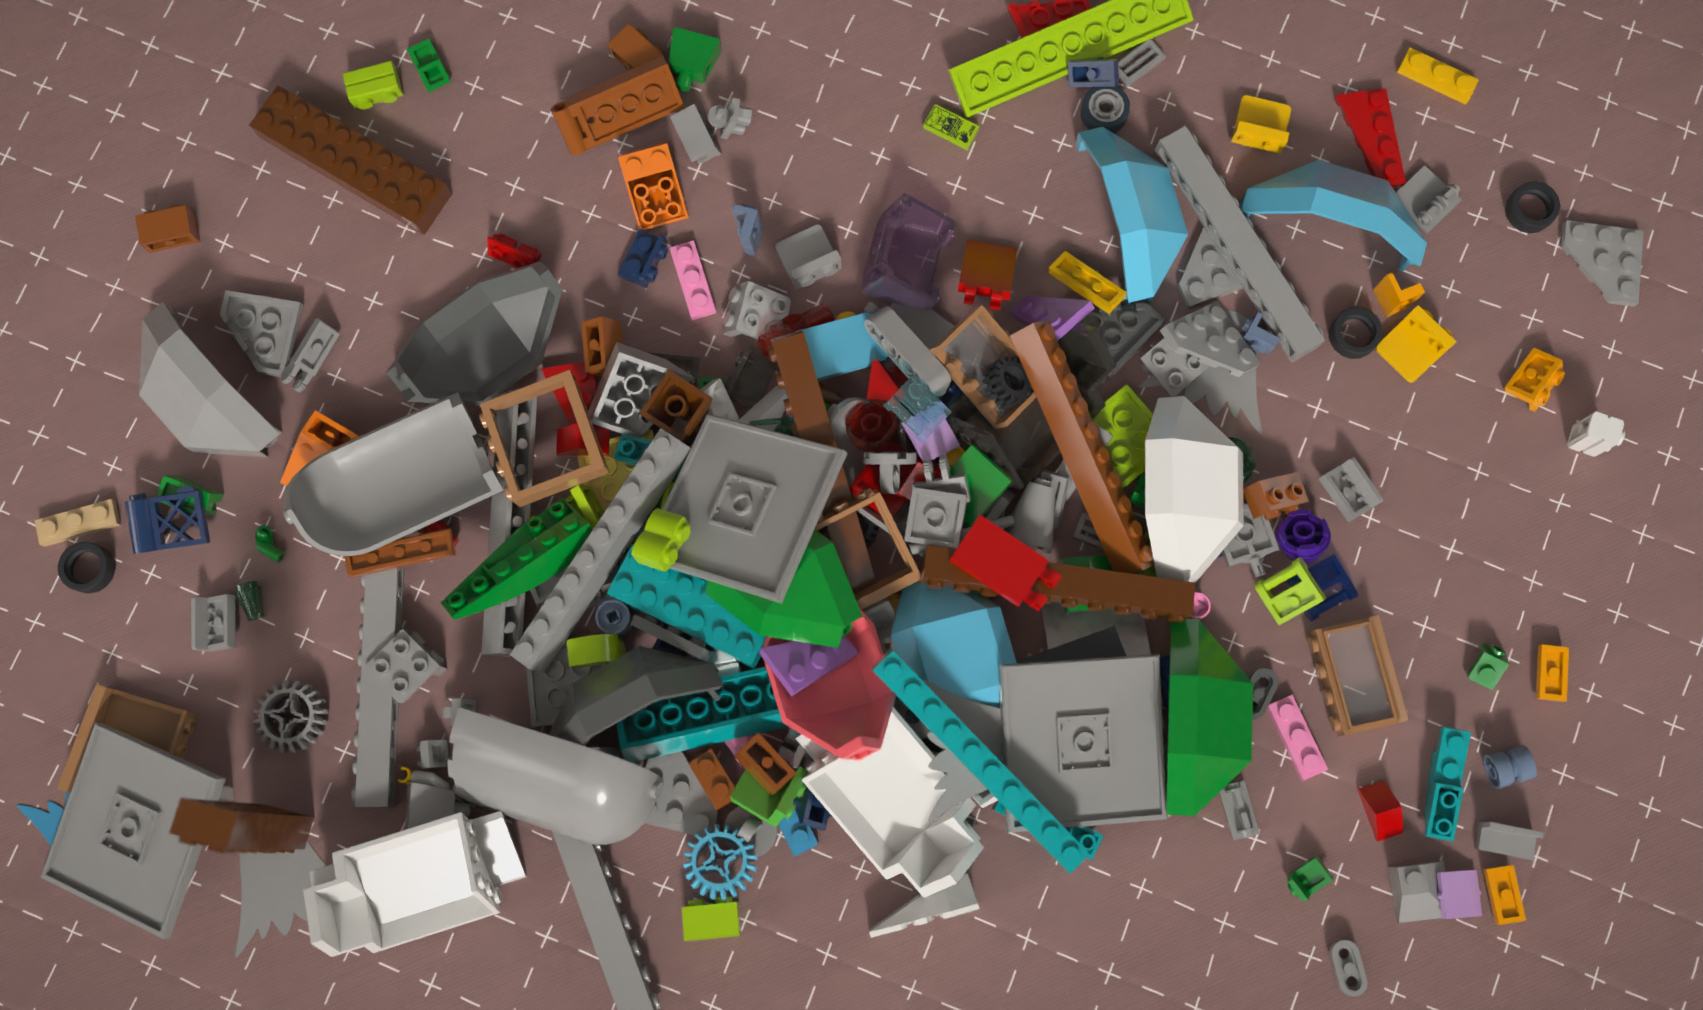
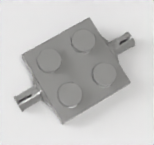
M1243 504L1244 526L1223 549L1222 554L1227 567L1240 563H1250L1256 578L1266 574L1260 559L1280 549L1269 520H1265V517L1253 519L1248 504Z

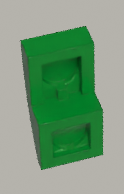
M430 39L407 49L428 93L451 83Z

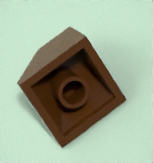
M668 370L639 414L690 447L709 412L713 398L671 370Z

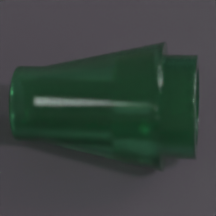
M250 581L235 586L237 592L235 596L247 615L248 621L265 617L261 586H258L257 581Z

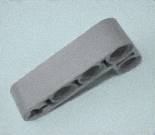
M884 306L864 321L868 334L913 383L910 395L918 407L925 409L945 394L951 382L949 372L893 309Z

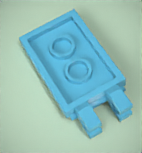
M869 312L802 330L818 381L870 367L875 359L884 363L888 355L868 334L864 326V321L872 316L873 313L869 314Z

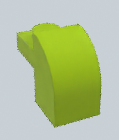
M618 634L591 635L567 640L569 667L586 668L602 664L606 665L626 654L623 638L618 637Z

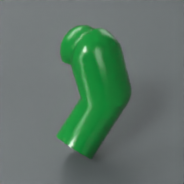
M266 525L259 526L255 533L258 552L277 563L281 562L285 556V551L274 546L271 528Z

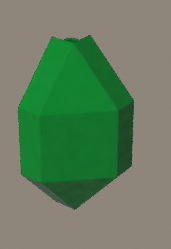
M815 529L782 604L704 579L705 594L761 636L839 648L841 637L846 636L850 632L852 622L863 617L833 542Z
M1186 619L1180 623L1171 622L1166 815L1195 817L1252 761L1253 683L1199 619Z

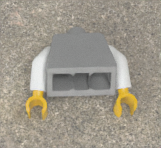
M407 767L400 768V770L407 771L408 773L406 779H397L398 782L408 785L405 830L460 812L469 819L470 803L455 802V793L453 790H450L449 784L431 772L414 771Z

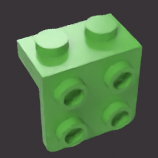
M799 766L795 771L796 774L771 797L745 769L731 793L730 799L776 828L784 817L789 819L796 808V804L793 801L796 796L800 798L807 786L802 779L809 771Z

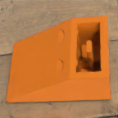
M667 141L618 155L639 230L644 231L689 218Z
M315 410L300 432L280 483L287 486L294 475L310 461L360 436Z

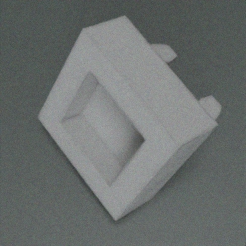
M452 699V707H443V718H450L451 726H453L458 708L476 712V700Z
M447 740L420 741V746L416 748V751L421 752V761L417 762L418 766H422V769L448 767Z

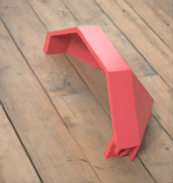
M861 609L863 617L852 622V628L846 635L857 650V656L792 697L765 662L782 722L839 758L858 761L882 748L896 694L871 669L884 653L874 623ZM766 636L763 647L793 641Z

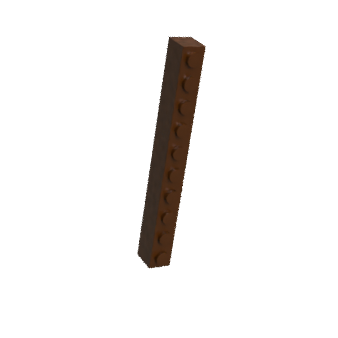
M801 330L770 339L772 346L767 348L771 362L778 363L780 372L775 373L779 389L785 388L788 397L783 399L787 415L793 414L795 424L791 425L793 436L837 448L804 332ZM843 466L822 510L823 515L833 511L832 507L841 501L846 500L847 503L852 501ZM856 511L821 528L823 536L834 544L853 594L877 583Z
M932 545L926 546L922 557L920 583L927 584V587L931 589H942L945 586L952 587L955 592L969 593L970 590L981 591L980 594L983 596H997L998 593L949 561L956 549ZM1048 562L1045 566L1062 576L1054 589H1051L1039 579L1031 587V590L1039 592L1048 598L1045 604H1050L1051 601L1060 602L1061 606L1067 608H1076L1077 605L1088 606L1090 611L1098 612L1104 611V609H1111L1118 615H1130L1131 612L1139 613L1142 618L1156 619L1157 616L1167 617L1168 621L1176 623L1184 622V620L1193 615L1195 582Z

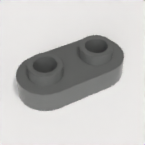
M1268 668L1256 670L1249 679L1253 683V702L1256 705L1252 720L1258 719L1265 714L1278 687L1277 675ZM1260 678L1267 680L1266 687L1259 685L1258 681Z

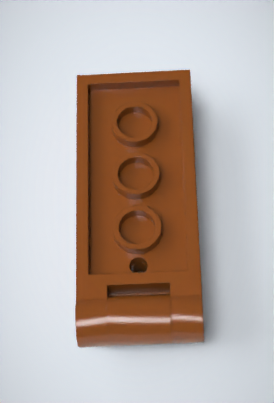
M661 56L565 98L566 101L558 102L552 106L551 113L570 154L575 156L684 108V104L669 66L664 57Z

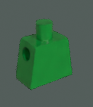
M674 27L669 56V69L671 74L677 77L675 83L677 89L687 92L690 90L692 81L706 82L722 51L719 38Z

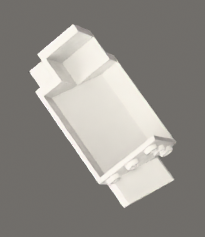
M894 707L892 708L882 748L860 761L841 759L802 734L795 738L814 760L806 768L809 772L803 777L802 781L886 880L903 873L925 898L957 884L984 849L983 845L979 842L981 837L965 820L976 806L971 798L958 803L929 822L934 807L946 791V789L935 790L934 787L947 773L928 768L929 763L935 756Z
M502 811L469 820L460 812L332 853L333 864L310 871L312 887L303 890L311 944L331 957L362 947L367 948L372 953H376L500 913L499 903H502V896L497 886L526 877Z

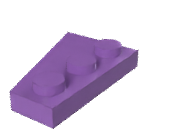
M1027 295L1018 301L1009 313L1014 320L1025 326L1048 319L1050 325L1054 328L1055 337L1058 341L1095 308L1090 300Z

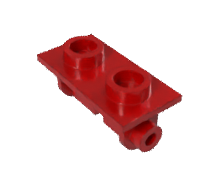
M495 233L492 238L487 237V255L510 264L516 269L534 264V262L537 263L541 258V253L538 252V249L521 243L518 249H516L517 240L502 233Z

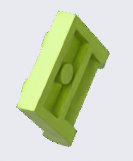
M1300 557L1293 560L1292 565L1268 579H1260L1254 583L1257 593L1278 625L1283 624L1326 599V596L1309 572L1307 564ZM1298 574L1301 579L1300 582L1275 596L1272 595L1270 589Z

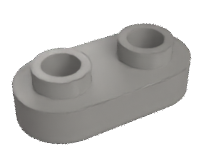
M1344 939L1335 941L1330 947L1329 956L1338 988L1346 995L1360 996L1365 992L1368 982L1359 949L1352 941ZM1342 948L1347 951V956L1344 959H1341L1339 956V951ZM1350 976L1355 980L1354 985L1351 987L1346 982Z

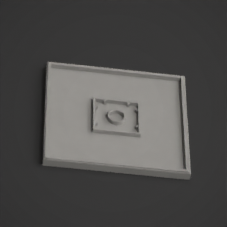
M707 414L663 507L665 511L684 516L691 525L690 536L678 549L677 560L671 565L670 569L782 604L847 456L846 451Z
M1158 654L998 665L1003 764L1065 828L1167 819L1160 657ZM1005 808L1006 831L1008 833L1028 831Z
M95 722L41 878L162 939H169L203 846L178 842L179 836L169 834L180 797L219 800L226 779L109 725Z

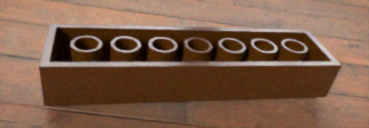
M279 85L276 86L249 124L250 128L262 140L423 235L426 234L452 196L444 182Z
M180 797L169 834L179 836L178 842L193 846H197V844L208 846L207 850L224 854L226 852L294 853L295 849H305L315 817L266 804Z

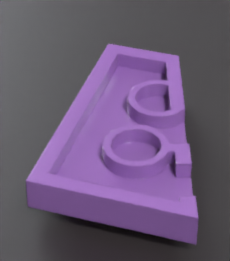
M846 636L841 637L839 648L793 641L763 647L759 652L791 697L851 661L858 654Z

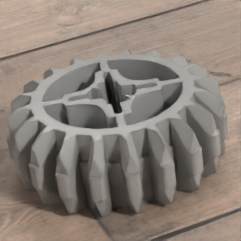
M285 680L283 687L278 683L274 684V692L268 689L265 691L267 699H258L262 707L261 709L255 708L253 711L256 714H260V718L254 719L253 722L254 724L261 725V727L255 732L259 735L264 734L261 741L266 744L270 742V749L276 750L279 748V751L282 753H286L288 750L291 753H297L299 747L302 750L308 749V742L313 744L317 742L315 734H324V731L319 727L320 724L327 725L328 721L322 719V715L328 714V710L320 707L326 701L322 698L317 699L320 692L318 690L311 691L312 685L307 683L303 685L302 681L298 680L292 684L291 681ZM289 696V699H286L282 708L275 709L281 700ZM301 697L308 705L309 715H305L302 711ZM292 713L295 716L301 717V719L294 718L290 720L287 717H282L281 714L288 715ZM273 718H276L280 723L279 731H282L281 736L274 728ZM307 724L300 734L292 737L293 734H296V730L300 725Z

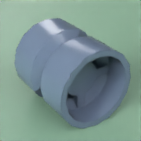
M610 599L598 607L595 620L597 626L605 634H618V637L623 638L631 633L634 628L631 625L634 618L633 612L623 602Z
M1525 745L1508 748L1505 753L1499 751L1487 754L1483 758L1486 775L1492 786L1496 789L1510 786L1515 781L1521 783L1535 779L1537 776L1534 758Z

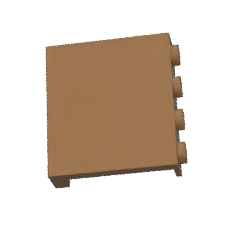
M96 684L57 789L71 792L95 722L109 725L183 759L187 751L186 742L188 737L194 732L196 727L195 718L197 714Z

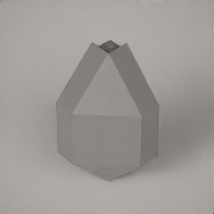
M162 302L146 315L142 322L139 396L180 443L194 453L268 457L263 452V449L273 445L282 432L268 422L220 374L183 332L176 321L179 317L176 312Z

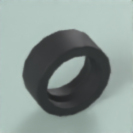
M1533 181L1524 183L1511 194L1506 202L1505 212L1508 221L1514 228L1530 234L1538 233L1554 222L1559 215L1561 205L1559 196L1553 188L1545 183ZM1527 194L1537 196L1546 206V216L1539 221L1531 220L1524 216L1518 204L1520 198Z
M1350 307L1342 311L1332 322L1329 330V340L1334 350L1341 356L1350 359H1359L1369 355L1380 343L1383 335L1382 324L1377 315L1363 307ZM1357 319L1366 324L1371 335L1369 342L1362 347H1354L1344 341L1341 335V327L1345 321Z
M86 541L74 543L66 548L60 556L57 565L58 576L62 583L72 590L87 594L99 592L107 587L113 579L115 560L111 553L100 545ZM84 553H94L100 559L98 574L88 583L77 581L73 575L75 561Z

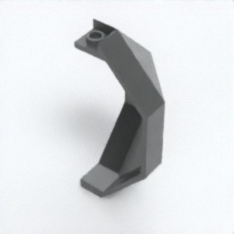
M542 262L478 280L418 324L386 374L399 388L407 402L435 403L459 392L465 406H480L481 403L497 397L542 364L563 289Z
M638 646L573 682L549 735L584 746L592 736L657 700L708 691L715 701H718L721 698L717 690L724 686L717 673L719 670L712 662Z

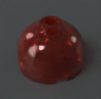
M874 399L871 400L872 403L863 404L861 402L853 407L845 419V426L850 442L858 450L879 453L887 450L894 444L899 434V421L893 407L887 402Z

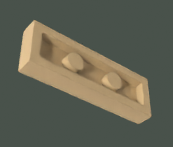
M113 499L35 520L39 545L43 547L121 525L117 504Z

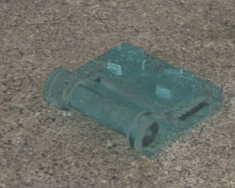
M914 374L883 405L888 411L892 410L917 435L916 439L921 444L951 413ZM899 401H901L915 416H917L918 419H919L926 427L924 428V427L899 403Z

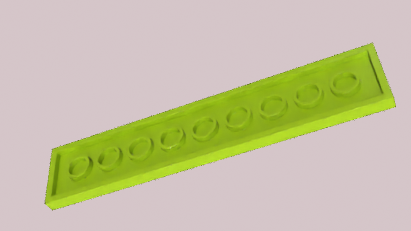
M1109 0L948 69V73L965 117H970L1068 75L1067 62L1094 57H1103L1105 59L1189 23L1194 19L1187 0Z

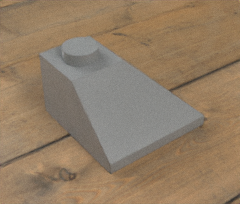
M1444 861L1388 867L1397 923L1442 918L1440 899L1437 897L1439 893L1437 872H1445Z

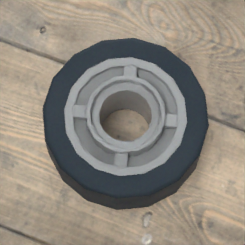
M1117 86L1093 87L1086 93L1081 105L1080 116L1085 127L1088 130L1104 127L1112 133H1117L1125 125L1130 113L1128 96ZM1107 107L1111 112H1103L1100 108Z

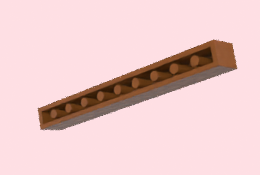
M1046 319L1032 323L1010 335L1113 571L1135 574L1153 566L1152 550L1147 545L1142 533V527L1132 511L1131 502L1126 497L1120 484V477L1115 472L1110 461L1109 452L1104 447L1099 436V430L1089 414L1088 405L1081 396L1077 380L1066 362V355L1058 344L1054 328Z

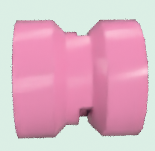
M1199 592L1194 593L1193 615L1187 619L1201 620L1207 616L1211 604L1206 595Z

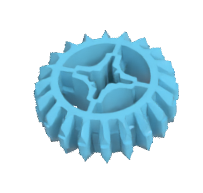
M715 824L714 833H711L709 828L705 827V837L702 838L699 833L694 835L697 841H699L697 845L693 842H688V847L694 851L684 852V857L691 861L683 863V868L687 870L692 869L685 876L687 880L696 878L691 884L693 889L702 885L700 889L702 896L708 890H711L710 898L714 900L717 896V891H719L722 900H726V891L730 890L732 896L736 897L735 887L739 886L741 890L745 891L747 888L742 881L744 879L748 882L753 881V877L747 872L757 871V866L749 863L758 860V856L756 854H748L755 849L754 844L745 846L744 837L740 839L736 837L740 831L739 828H736L730 834L731 826L729 824L725 825L724 832H721L719 824ZM716 841L732 842L739 849L723 851L719 848ZM709 845L711 851L710 858L703 862L702 866L698 867L699 857L704 848ZM715 850L723 859L727 857L724 861L726 874H724L722 868H719L718 864L716 867L714 866L717 863ZM743 856L741 870L732 879L730 867L738 861V858ZM716 872L722 875L725 883H712L701 875Z

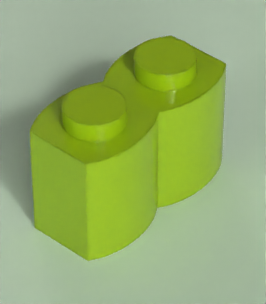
M656 508L650 515L644 531L637 538L632 549V556L639 564L666 572L676 562L678 549L688 540L691 525L682 515Z

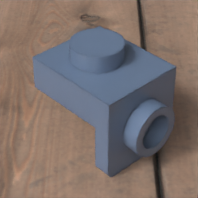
M1258 311L1254 318L1249 316L1243 325L1242 330L1245 331L1243 339L1251 345L1253 350L1259 353L1270 354L1280 338L1257 326L1263 313Z

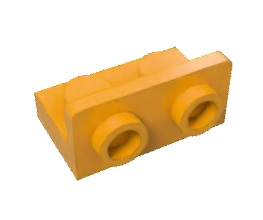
M1533 348L1505 386V392L1528 402L1529 409L1535 412L1540 405L1544 406L1554 385L1558 386L1562 382L1565 375L1563 360Z

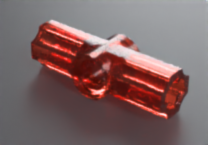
M821 303L802 314H790L782 319V325L759 336L757 340L758 346L764 356L770 358L767 348L772 346L770 339L833 322L835 320L833 313L828 305Z

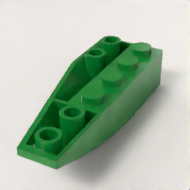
M562 498L519 527L440 602L441 605L456 620L484 611L533 589L571 564L593 531L590 524Z

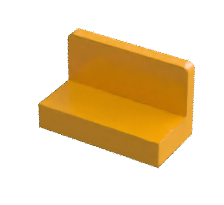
M1393 273L1387 274L1373 289L1386 317L1410 308L1425 293L1421 283L1401 290Z

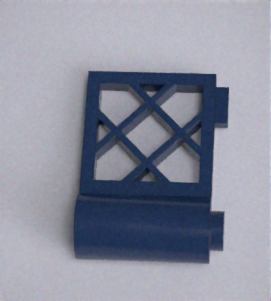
M195 486L178 488L179 494L151 498H146V493L129 495L130 501H125L124 504L133 554L210 543L202 490L196 491ZM190 497H194L195 510L192 514L181 507L185 500ZM165 501L173 507L167 518L160 513L158 502ZM177 512L188 519L182 529L171 522ZM192 523L199 527L201 539H193L186 533ZM167 527H170L178 534L172 543H165L164 531Z

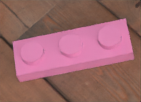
M694 240L670 247L692 321L716 314Z
M1293 695L1270 704L1267 710L1301 781L1328 770Z

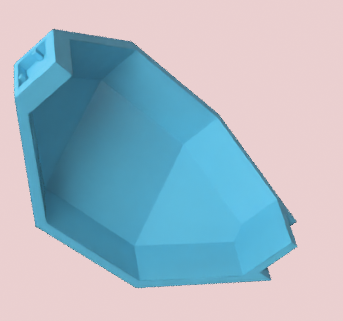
M1104 127L1079 132L1076 139L1078 152L1088 150L1100 169L1119 231L1125 279L1124 291H1126V296L1122 301L1128 300V303L1148 298L1150 305L1188 236L1169 169Z
M1316 160L1248 188L1242 197L1239 207L1243 215L1248 218L1251 214L1312 213L1378 233L1402 254L1398 269L1402 272L1410 264L1421 266L1427 246L1425 238L1388 180L1321 160Z
M920 580L903 588L891 632L896 654L923 682L927 680L960 697L1000 708L998 665L1017 663L1000 606L974 590H970L969 593L955 592L952 587L943 586L942 589H931L927 587V584L920 583Z

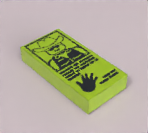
M936 104L923 124V129L967 151L980 126Z

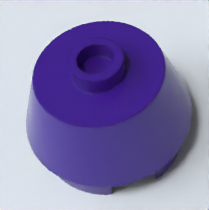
M1296 510L1289 513L1288 517L1279 524L1276 531V539L1284 554L1293 561L1300 557L1305 563L1315 561L1327 549L1331 541V532L1324 518L1320 519L1318 516L1312 515L1310 510Z

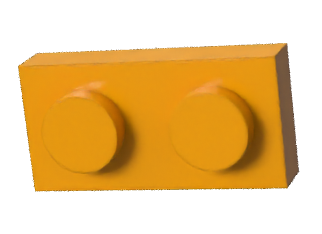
M1538 645L1536 699L1559 702L1567 701L1569 647Z
M1514 865L1483 869L1495 925L1526 921Z

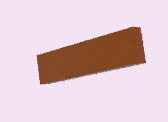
M449 528L398 539L371 552L344 557L348 577L355 578L456 556L452 530Z

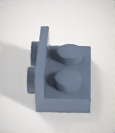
M734 204L732 211L738 226L737 235L740 236L741 245H743L745 254L756 257L764 229L759 212L754 206L749 204H741V206Z

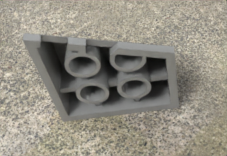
M616 342L588 410L592 424L625 435L641 438L654 423L639 413L667 371L671 370L689 383L693 376L664 358Z

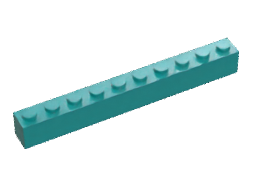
M891 648L871 667L873 672L1069 874L1090 855Z

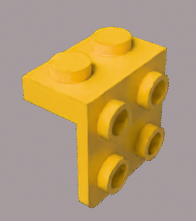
M1248 95L1243 96L1231 142L1281 154L1288 142L1289 132L1286 131L1291 107L1286 104Z
M1419 305L1380 341L1375 348L1376 352L1409 383L1415 382L1457 342L1453 339L1448 329L1441 327L1433 320L1432 314L1428 310L1422 309Z

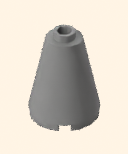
M1036 477L1035 482L1029 481L1011 514L1014 526L1004 528L1003 530L1034 551L1037 548L1044 549L1043 553L1051 554L1053 548L1055 488L1050 487L1051 481Z

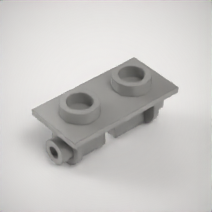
M1245 781L1228 784L1219 794L1233 840L1260 834Z

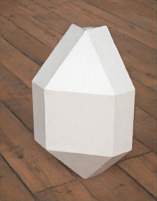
M1185 396L1158 398L1145 439V516L1156 575L1159 578L1196 582L1244 526L1243 452Z

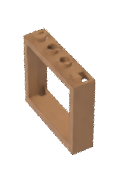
M571 370L480 404L482 413L479 414L481 423L485 429L488 428L491 436L487 438L491 451L497 453L499 459L496 462L497 470L501 477H505L508 485L504 487L506 496L509 501H513L519 507L610 473L577 379ZM565 387L592 464L520 491L494 413Z
M871 488L862 490L856 495V499L848 503L844 500L835 504L832 507L833 511L825 515L821 513L815 526L817 531L872 502L875 503L906 568L854 594L861 610L919 581L921 575L880 492L877 489L871 490Z

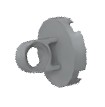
M863 452V463L880 464V489L882 494H897L900 487V464H916L917 452Z
M740 806L736 807L727 816L723 825V832L726 824L731 826L730 834L736 828H739L740 831L736 837L738 839L744 837L745 846L754 844L755 849L748 854H756L758 857L766 854L773 847L777 838V827L775 828ZM725 841L730 850L739 849L734 843Z

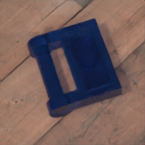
M1335 554L1308 568L1322 591L1337 583H1340L1342 587L1341 591L1304 611L1309 621L1313 622L1319 618L1321 613L1347 599L1352 600L1358 597L1356 588ZM1297 574L1286 581L1291 587L1300 582L1301 579Z

